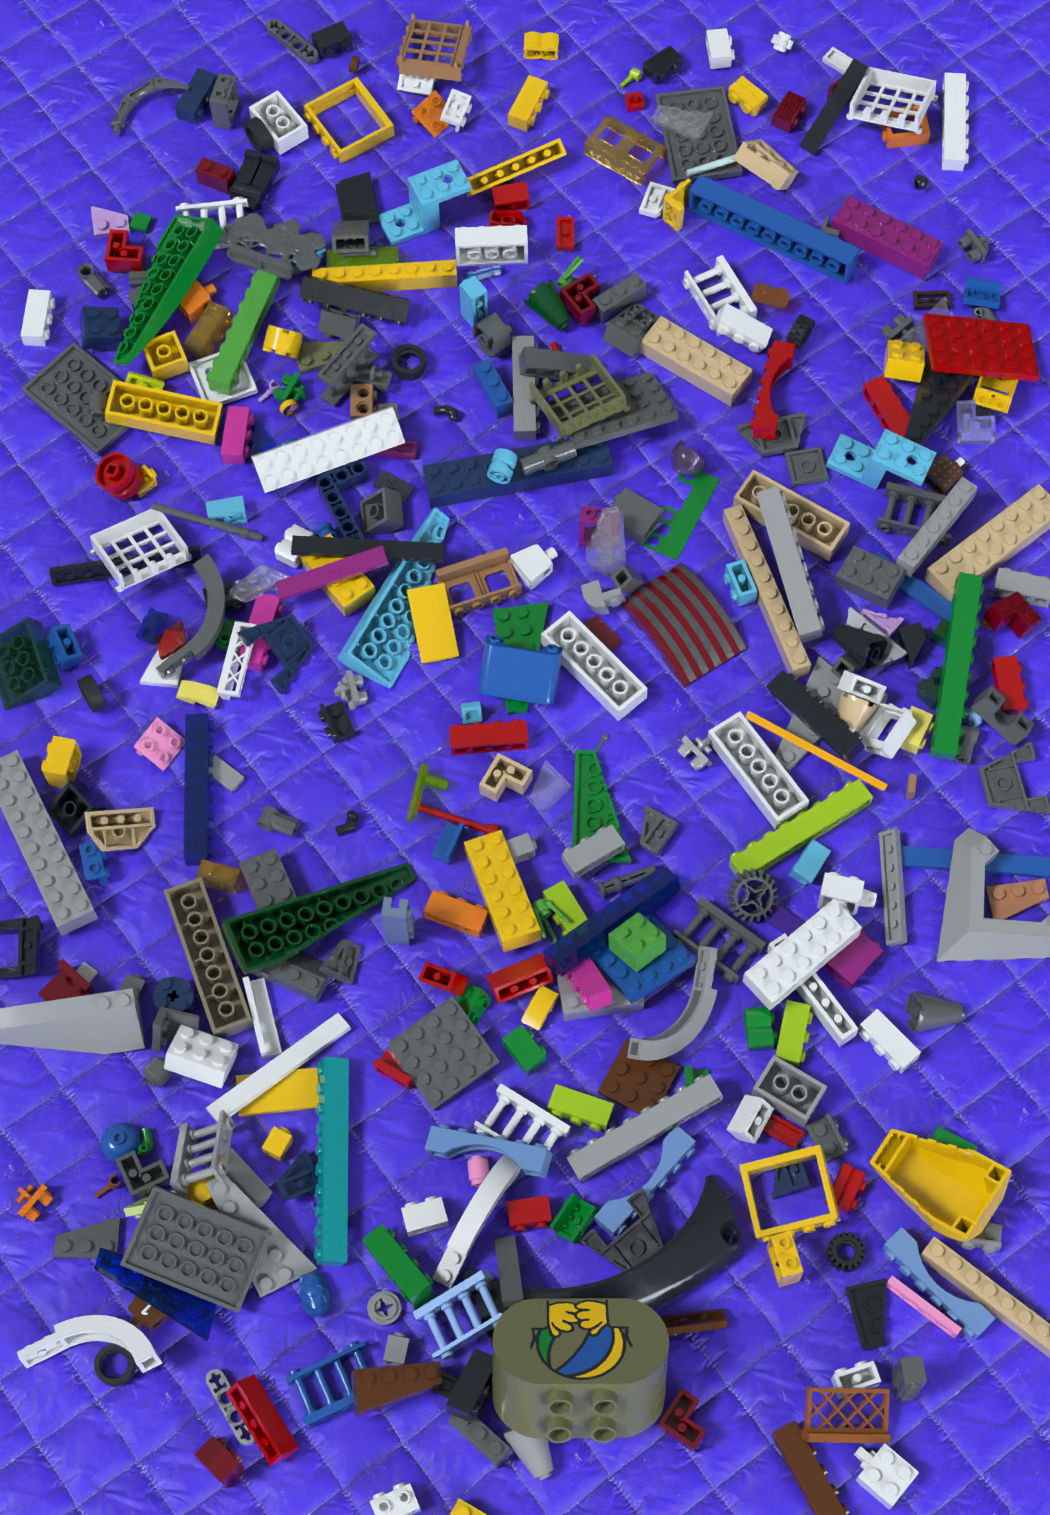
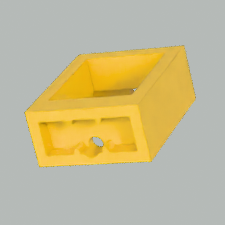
M980 376L972 403L1008 413L1018 380ZM982 386L1009 393V395L982 388Z
M791 1231L770 1236L767 1250L779 1288L800 1282L804 1271Z

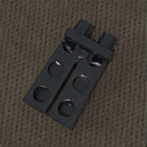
M246 149L244 161L233 186L229 190L230 200H233L235 197L247 198L249 207L244 208L247 213L251 214L255 213L257 209L261 210L262 203L280 170L279 157L265 153L262 156L261 152Z

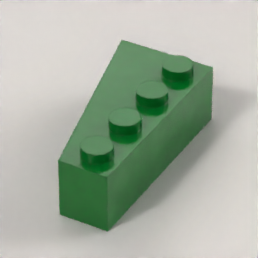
M381 1224L366 1235L362 1241L379 1266L385 1269V1273L392 1283L397 1284V1288L404 1299L410 1301L415 1311L436 1298L431 1287L433 1281L427 1273L422 1274L419 1271L421 1266L415 1258L410 1259L407 1256L409 1252L402 1243L398 1245L395 1241L397 1237L390 1228L386 1230Z

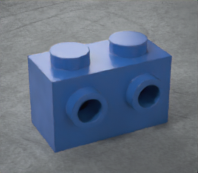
M70 624L51 627L46 643L53 652L55 664H58L60 671L78 667L83 654Z

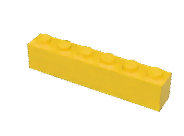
M558 138L468 177L467 179L472 190L466 192L467 198L567 155L561 139Z

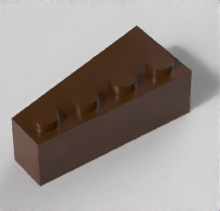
M440 1361L355 1369L351 1373L355 1418L438 1388L442 1384Z

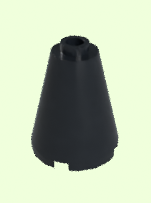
M845 624L837 626L833 631V640L865 671L874 669L877 666L874 663L877 659L882 660L886 652L888 642L882 635Z

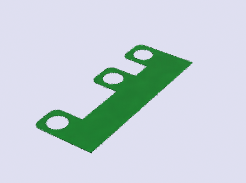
M688 465L682 468L678 476L680 481L693 486L682 509L677 511L668 506L661 507L663 512L668 510L673 513L672 520H660L661 523L671 527L667 537L652 531L649 537H658L660 540L659 545L655 547L650 546L648 538L643 544L644 547L676 561L720 480ZM686 470H691L695 473V477L693 480H686L683 477V473Z

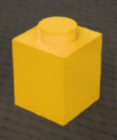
M274 1126L262 1146L263 1153L282 1162L294 1141L292 1135H290L291 1132L284 1127L278 1129Z

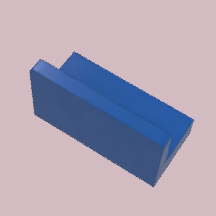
M446 822L431 854L432 859L450 865L465 833L464 823L460 822L459 826Z

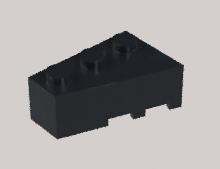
M474 1349L446 1403L448 1413L470 1423L474 1417L479 1415L482 1404L492 1389V1355L479 1349Z

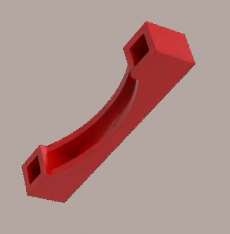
M774 340L773 347L768 349L767 358L770 359L765 362L764 372H766V375H762L760 384L763 388L758 390L757 400H759V404L755 403L753 414L756 416L751 419L750 429H753V437L775 440L779 415L775 414L772 409L770 394L780 375L787 369H792L795 343Z

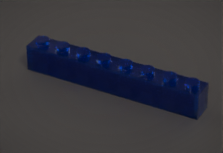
M209 713L185 714L183 859L186 866L210 865V858H213V846H210V840H213V828H210V821H213V810H210V803L214 802L213 791L210 792V785H214L213 773L210 774V767H214V757L211 756V749H214V739L211 738V732H214V720H210Z
M664 866L659 867L545 949L543 955L546 966L561 977L573 970V968L608 944V934L639 912L642 916L646 917L650 912L681 891L678 876Z

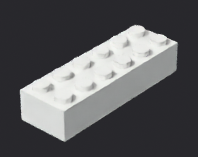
M568 611L541 633V644L544 647L549 644L563 647L561 664L617 721H620L647 698L648 688L571 611Z
M740 711L708 731L707 738L711 740L710 745L775 830L783 822L792 820L799 812L808 809V798Z
M833 899L746 971L743 982L771 1010L860 935L862 927Z

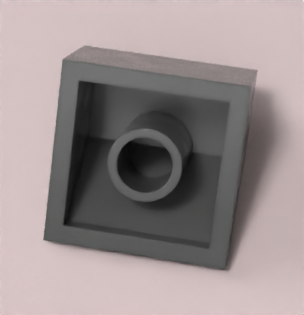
M383 487L359 502L362 535L393 533L404 526L400 492Z

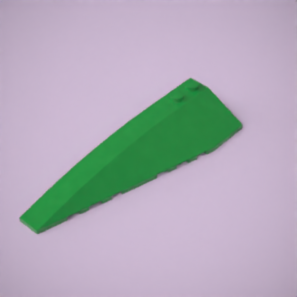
M174 215L156 246L157 254L153 255L151 259L152 267L147 270V280L142 283L134 304L135 312L129 317L130 325L123 333L125 338L118 346L113 360L114 364L128 366L159 332L186 296L224 234V231L213 218Z

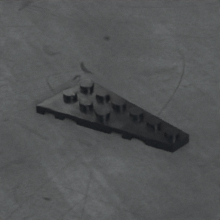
M925 360L921 382L917 387L904 438L924 447L972 381L974 375L932 371L930 361Z

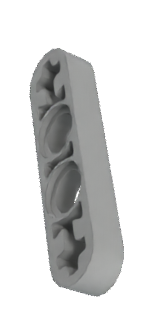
M210 1370L206 1375V1383L235 1436L242 1445H252L255 1443L252 1435H250L251 1439L249 1441L241 1439L244 1436L242 1430L239 1428L236 1431L235 1429L244 1424L243 1420L241 1419L240 1422L234 1423L230 1419L231 1414L237 1411L233 1403L223 1404L220 1401L221 1395L231 1388L228 1380L221 1370ZM212 1376H221L219 1379L221 1386L224 1387L226 1384L227 1387L219 1390L215 1383H210L213 1380Z

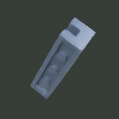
M384 897L381 919L386 943L410 946V940L415 937L412 907H409V900L400 899L399 908H394L392 898Z

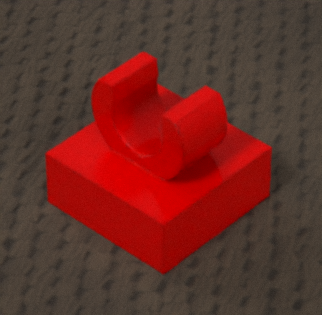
M629 92L625 94L627 112L644 110L645 105L642 92Z

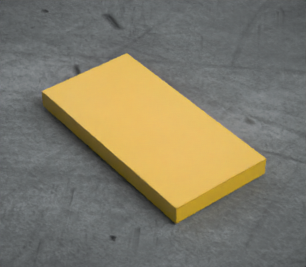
M440 583L407 590L421 664L458 658L459 652L445 584Z
M317 1067L294 1070L239 1110L238 1116L244 1117L316 1109L317 1103H319V1095L316 1093L317 1084L319 1083ZM252 1074L236 1075V1086Z

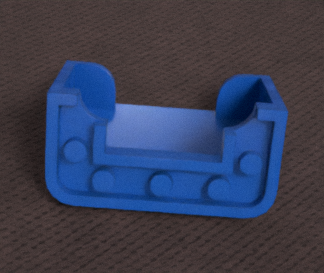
M487 635L478 691L489 696L544 705L552 704L559 685L563 647L549 644L542 651L505 646L504 640L500 636Z

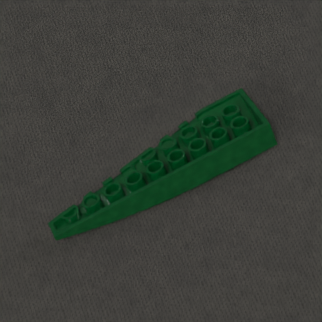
M409 862L225 919L223 920L221 931L229 950L245 975L286 961L382 902L384 897H390L413 883L416 878Z

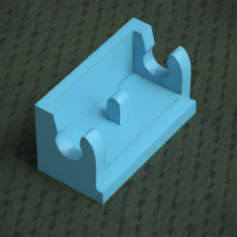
M243 496L206 502L209 519L229 525L248 523Z
M812 839L805 847L788 876L803 885L811 884L831 851Z

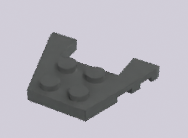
M1032 742L1026 743L1023 747L1015 749L1010 754L998 758L979 769L978 773L988 807L1050 814V804L1047 795L1026 798L1017 764L1035 761L1036 756Z

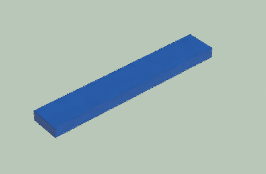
M877 551L874 554L896 565V563H894L892 560L884 556L879 551ZM905 574V579L899 591L942 620L944 618L949 621L952 602L912 575L910 578Z

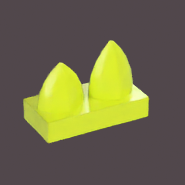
M132 371L128 372L125 380L126 383L163 390L164 381Z

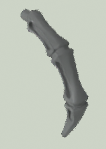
M150 78L143 86L125 94V98L121 99L118 112L110 124L113 134L116 136L120 135V129L125 128L127 115L143 97L168 88L189 90L190 86L166 78Z

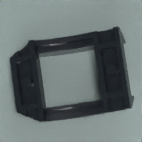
M33 915V917L26 919L17 918L0 921V935L19 934L18 966L0 968V979L35 974L43 968L40 965V930L44 929L38 915Z

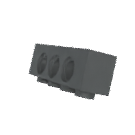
M922 1355L900 1358L890 1373L895 1400L901 1399V1402L914 1400V1397L918 1395L926 1384L927 1379Z

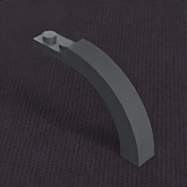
M208 553L193 564L194 571L202 580L207 591L208 606L204 622L197 634L186 645L156 667L157 673L162 679L166 676H172L176 669L181 665H186L192 656L199 661L211 649L221 632L226 614V595L219 570Z

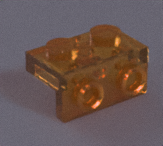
M755 283L751 300L752 302L786 309L790 300V291L780 287H770L764 283Z

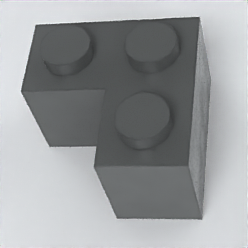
M134 1150L115 1159L135 1202L150 1195L154 1185L161 1188L170 1186L171 1178L162 1159L144 1168Z

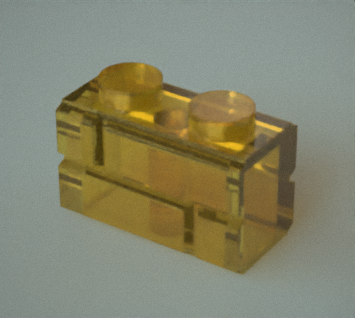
M202 859L196 878L202 877L204 886L222 891L228 890L230 893L237 894L242 880V873L239 868Z

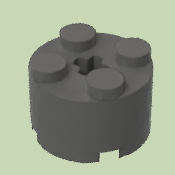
M497 313L489 315L472 326L473 338L477 337L479 341L477 346L489 357L495 356L512 344L510 336L512 330L508 324L502 322Z

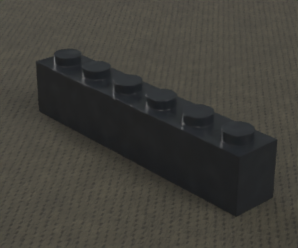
M304 275L299 297L303 298V302L314 304V301L320 302L323 307L331 308L332 306H337L340 311L349 312V310L357 311L356 314L361 316L371 314L374 315L375 319L385 320V318L392 319V323L402 325V322L406 323L412 300L310 275Z
M782 670L766 685L770 693L849 764L865 748L862 743V736L857 731H850V726L843 719L839 721L836 718L837 714L830 707L826 709L822 706L824 704L822 700L817 696L812 697L810 695L811 691L804 684L800 686L797 683L798 679L792 673L787 674Z

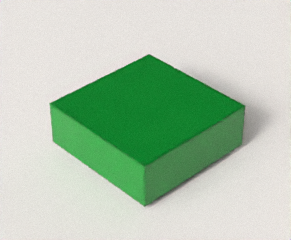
M135 212L129 228L130 230L147 234L153 218L150 215Z

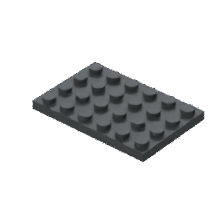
M724 86L655 94L672 184H679L688 178L691 182H695L699 175L711 179L742 176V167L737 161L690 177L686 174L688 169L735 155L738 151Z
M74 342L21 388L24 395L97 456L103 453L130 428L108 423L105 418L94 420L90 417L88 412L89 395L95 391H101L109 398L113 380H120Z
M643 373L642 375L616 382L626 395V404L630 405L629 411L624 412L622 410L566 437L574 443L575 449H580L679 420L678 412L653 373ZM607 386L595 391L600 398L611 394ZM591 393L580 398L584 405L596 401ZM572 395L561 397L559 399L560 401H563L567 398L572 397ZM613 397V398H611V399H609V400H607V401H604L603 403H606V402H608V401H611V400L615 399V397ZM555 400L549 401V406L556 404ZM576 400L564 405L568 412L580 408ZM598 404V405H596V406H594V407H591V408L588 409V411L591 410V409H593V408H595V407H598V406H600V405ZM560 407L553 410L557 417L565 415ZM584 411L581 412V413H578V414H576V415H574V416H572V417L574 418V417H576V416H578V415L584 413Z
M154 1185L120 1265L239 1313L272 1233Z

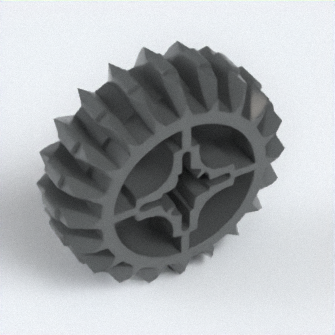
M751 868L750 874L747 869H744L743 876L737 872V880L730 878L733 885H726V888L731 890L730 892H725V896L730 897L725 901L727 905H731L728 908L729 911H735L733 915L736 918L740 916L742 921H745L747 918L749 922H753L755 917L756 921L759 922L761 920L760 915L767 918L766 912H773V909L770 908L771 905L777 906L773 899L779 898V895L774 893L778 890L777 886H773L775 880L769 879L770 875L768 873L763 875V871L760 869L756 873V869ZM758 880L763 884L751 887L747 882ZM742 887L743 893L739 900H737L738 891ZM749 890L755 893L753 894L755 895L754 900L749 898ZM766 890V898L762 904L761 896L765 893ZM753 904L757 909L744 910L741 907Z

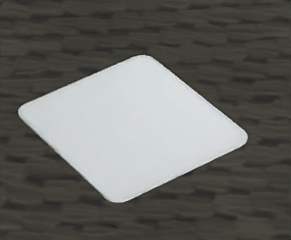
M85 962L76 970L89 983L98 973Z

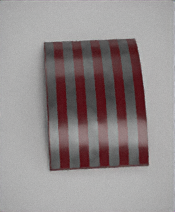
M682 563L625 597L626 601L620 604L640 631L643 630L662 655L664 663L684 688L747 649L735 625L715 596Z

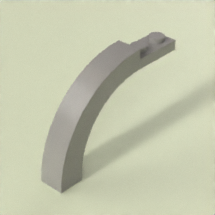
M699 946L691 995L686 1008L678 1020L667 1030L649 1038L630 1037L627 1058L645 1061L666 1058L682 1050L699 1034L711 1014L717 995V990L711 989L714 979L715 962L717 960V948Z

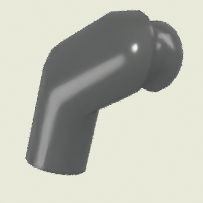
M975 308L974 316L977 319L998 321L990 309Z

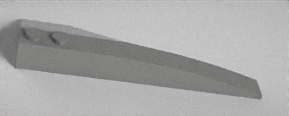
M137 988L0 1008V1044L95 1054H112L145 1049Z

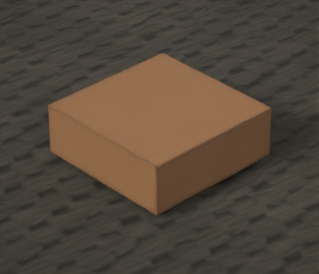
M909 774L905 799L912 800L914 798L917 782L916 774Z

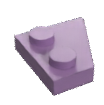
M94 206L91 207L95 239L109 237L110 229L128 230V234H130L128 215Z
M866 609L860 612L861 615L889 637L904 622L902 617L896 619L888 617L887 614L874 613Z

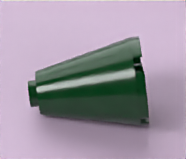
M548 279L549 283L542 282L528 293V300L524 298L523 303L554 329H561L563 331L569 327L571 318L554 282Z

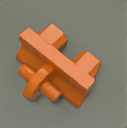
M30 1184L25 1190L19 1187L17 1191L21 1195L16 1201L19 1204L25 1198L27 1201L17 1214L34 1222L40 1215V1212L33 1207V1204L38 1200L46 1207L53 1200L52 1195L46 1190L48 1187L41 1184L32 1196L29 1194L34 1188Z

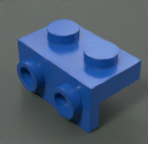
M967 277L962 304L999 309L1002 282Z
M94 841L79 844L86 881L99 879L101 886L109 884L108 877H111L109 865L105 866L104 859H107L106 851L102 852Z

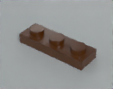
M724 1308L661 1316L668 1335L727 1328Z

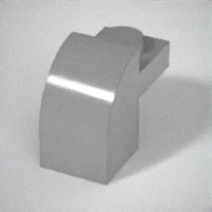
M599 580L581 585L585 601L590 609L597 614H610L609 606L615 607L626 601L621 588L604 592Z

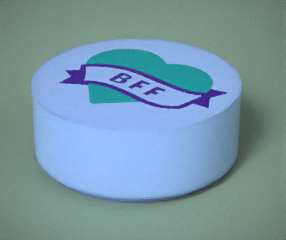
M971 708L966 709V715L963 720L971 727H978L982 722V718Z

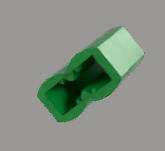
M767 1007L745 1008L743 1016L748 1052L773 1049L774 1044L777 1043L776 1031H772L771 1024H774V1013L770 1012Z

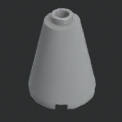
M512 1429L504 1432L506 1441L533 1478L538 1477L539 1480H543L551 1476L550 1471L554 1468L548 1439L527 1437Z

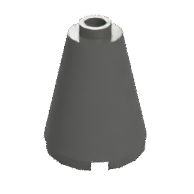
M913 991V993L908 995L906 1002V1013H909L910 1020H906L907 1026L911 1032H920L957 1024L964 1019L965 1009L959 1002Z

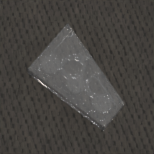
M659 105L651 117V123L699 142L714 117V112L700 113L698 110L693 109L691 111H684L678 107Z
M261 564L232 587L229 596L243 602H248L263 596L267 590H277L275 582L291 576Z

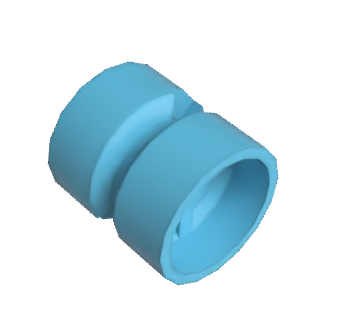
M496 449L487 476L496 483H509L518 460L517 455L507 449Z

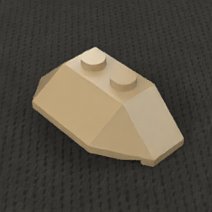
M153 807L84 812L87 833L102 852L137 849L156 827Z

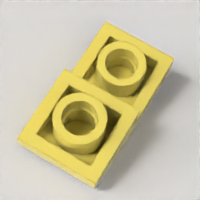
M182 680L176 698L193 705L197 702L214 709L219 695L216 693L217 688Z

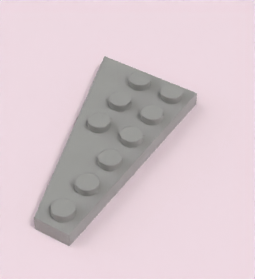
M818 657L806 687L811 691L810 695L812 697L817 696L824 703L822 706L826 709L830 707L837 714L840 694L843 691L837 688L841 679L830 671L832 669L830 664L821 657ZM793 714L786 731L815 745L821 738ZM783 738L775 757L789 773L809 751Z
M225 1175L224 1183L220 1184L217 1178L206 1182L220 1212L272 1233L252 1280L260 1298L300 1278L303 1274L318 1269L227 1175Z

